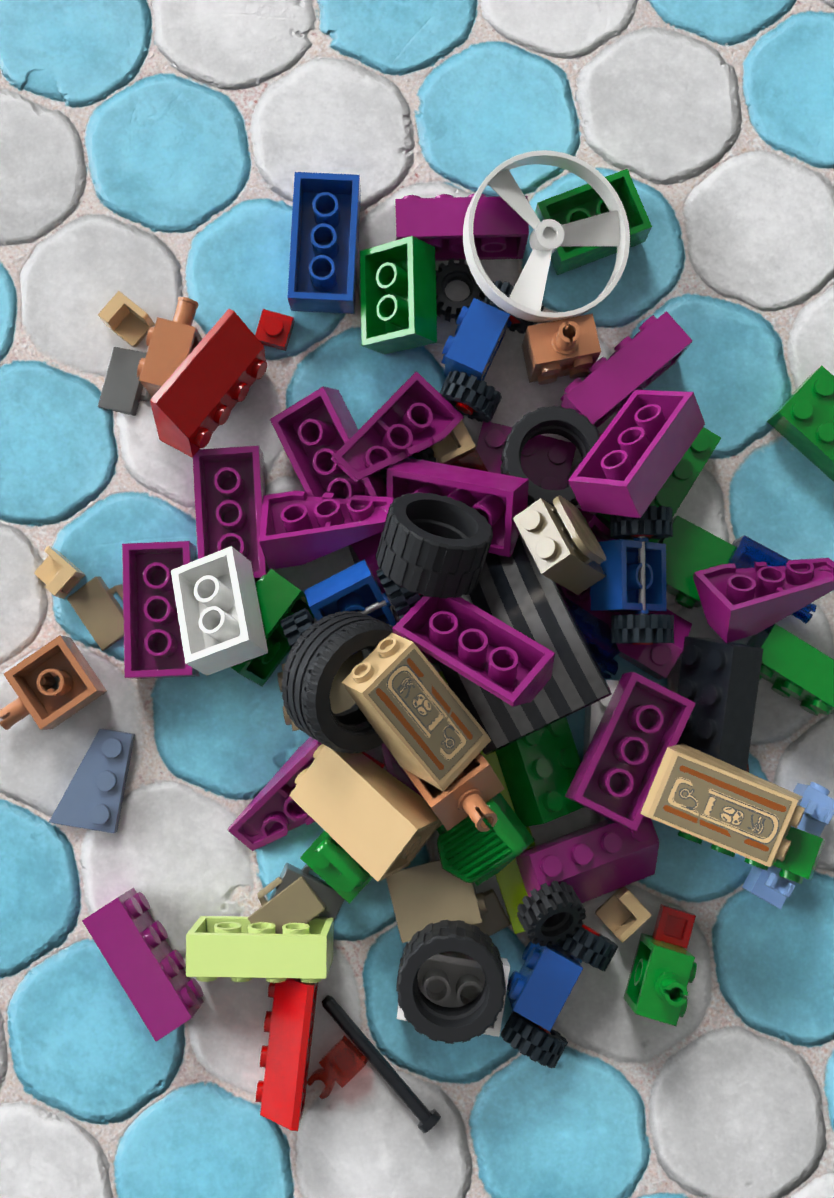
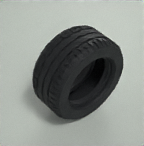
M343 611L329 614L316 621L297 639L284 665L281 688L286 712L298 729L325 746L348 754L365 752L384 743L356 703L350 709L334 714L331 710L329 696L333 679L342 663L358 651L367 649L369 653L373 652L381 640L393 633L392 628L394 626L360 612Z

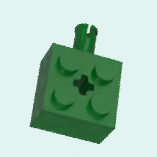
M641 933L623 997L637 1015L677 1026L679 1017L682 1018L687 1009V985L694 981L697 964L694 962L695 957L683 947L659 941L651 935Z

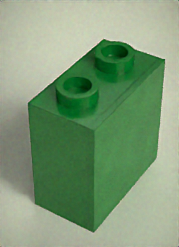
M677 515L673 518V537L661 538L658 542L666 544V592L676 596L674 601L688 609H692L693 606L696 608L701 607L702 604L693 579L694 572L727 564L736 546Z

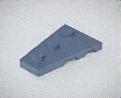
M99 729L48 823L109 833L117 832L135 734Z

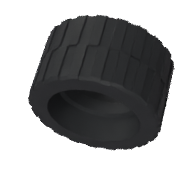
M561 406L537 408L536 411L525 414L519 422L517 421L512 427L511 433L508 434L501 457V474L527 478L521 468V452L525 444L535 436L556 434L565 437L577 447L583 461L600 438L599 431L596 426L590 423L586 416L577 413L576 410L571 408L566 409ZM529 480L527 507L540 498L555 507L553 499L558 495L575 506L579 505L571 486L563 490H547Z
M417 492L414 494H404L394 499L393 503L390 504L376 553L377 564L383 570V573L393 580L395 584L413 593L442 599L461 597L471 593L478 584L493 539V529L483 515L461 501L433 493Z
M447 919L440 920L438 923L428 924L424 929L417 931L412 936V940L406 944L403 950L397 977L396 991L398 992V1003L404 1012L405 1019L420 1034L426 1035L433 1041L437 1042L438 1040L448 1044L461 1041L463 1043L470 1041L471 1038L476 1036L479 1037L486 1032L485 1030L490 1025L492 1026L495 1023L504 1005L503 999L504 995H506V984L500 952L487 933H483L479 927L467 924L465 921H449ZM454 951L464 953L476 960L481 965L485 976L482 992L472 1002L460 1007H443L427 999L419 989L417 977L421 965L433 955Z

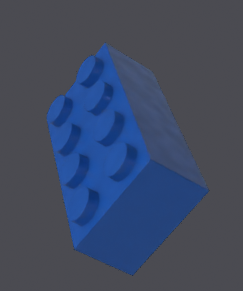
M295 172L287 295L291 311L355 314L361 203L360 175Z

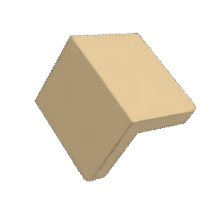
M120 291L112 297L98 314L108 328L132 347H136L148 334L150 327L155 326L150 316Z
M462 420L442 441L430 446L434 451L436 462L453 465L473 455L476 448Z
M47 546L44 551L49 556L35 570L34 574L46 584L45 588L56 597L64 599L85 574L57 549Z
M625 886L619 888L595 911L600 920L622 943L652 916Z

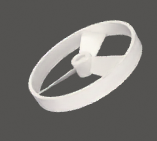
M542 150L514 156L497 166L485 178L474 194L466 212L463 227V245L466 261L472 276L483 293L493 303L517 318L530 322L546 323L581 316L611 293L626 267L630 248V231L627 215L617 192L598 170L575 156L557 151ZM532 164L551 165L568 170L593 187L606 204L609 212L563 225L552 219H546L541 222L509 170ZM488 185L534 229L529 238L532 252L509 297L501 292L486 274L480 263L474 242L473 223L475 211L480 196ZM558 247H617L616 262L610 280L593 302L567 312L552 313L541 311L551 256Z

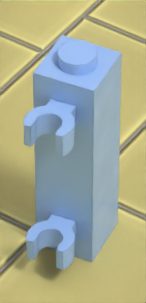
M811 782L810 785L797 783L793 792L803 796L799 806L805 808L797 829L820 837L825 825H829L834 815V799L828 797L830 793L828 789L815 782ZM753 865L742 888L781 909L786 898H790L796 885H794V881L779 876L781 868L772 865L768 870H764Z

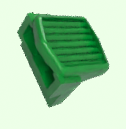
M498 793L486 802L489 808L497 815V822L494 827L490 825L486 818L483 819L490 830L485 832L479 831L469 816L448 831L443 824L436 829L440 834L437 839V847L442 869L466 883L475 882L477 886L498 874L535 841L501 793Z
M325 830L300 857L303 862L348 903L373 878Z

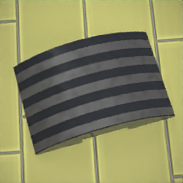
M519 533L513 554L510 557L488 553L476 588L471 593L462 595L461 598L555 652L551 679L532 702L514 707L438 661L448 686L490 737L491 741L482 750L485 755H489L612 695L559 584L540 573L521 533Z

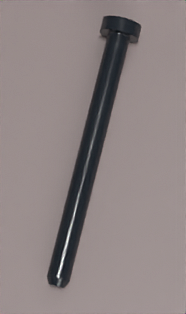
M327 995L321 1001L322 1007L420 1121L418 1128L423 1134L427 1133L440 1120V1114L435 1109L428 1110L332 996Z

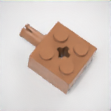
M178 297L173 321L157 317L155 327H150L146 344L149 347L146 357L141 358L138 364L137 376L152 397L202 340L197 328L192 326L196 310L199 306L192 299Z
M593 313L527 326L521 346L529 383L538 381L539 385L553 383L557 381V377L569 375L571 379L588 375L589 369L596 363L601 353Z
M59 635L4 673L18 698L0 710V718L2 719L0 725L5 730H8L30 714L40 730L54 729L107 692L72 638ZM54 677L60 678L58 689H53V685L56 683Z
M481 753L472 760L444 792L402 768L447 831L467 816L470 817L476 828L481 832L490 830L484 823V818L487 819L492 827L495 826L497 815L489 808L486 802L505 788Z

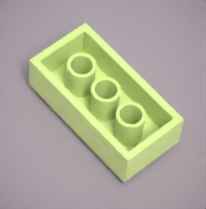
M200 916L186 934V977H196V980L201 982L214 981L217 977H231V981L247 982L252 980V978H266V981L270 983L284 982L287 978H300V981L303 983L320 982L321 979L327 978L333 961L334 918L315 917L308 924L288 923L282 926V934H276L275 924L268 922L251 924L248 917Z

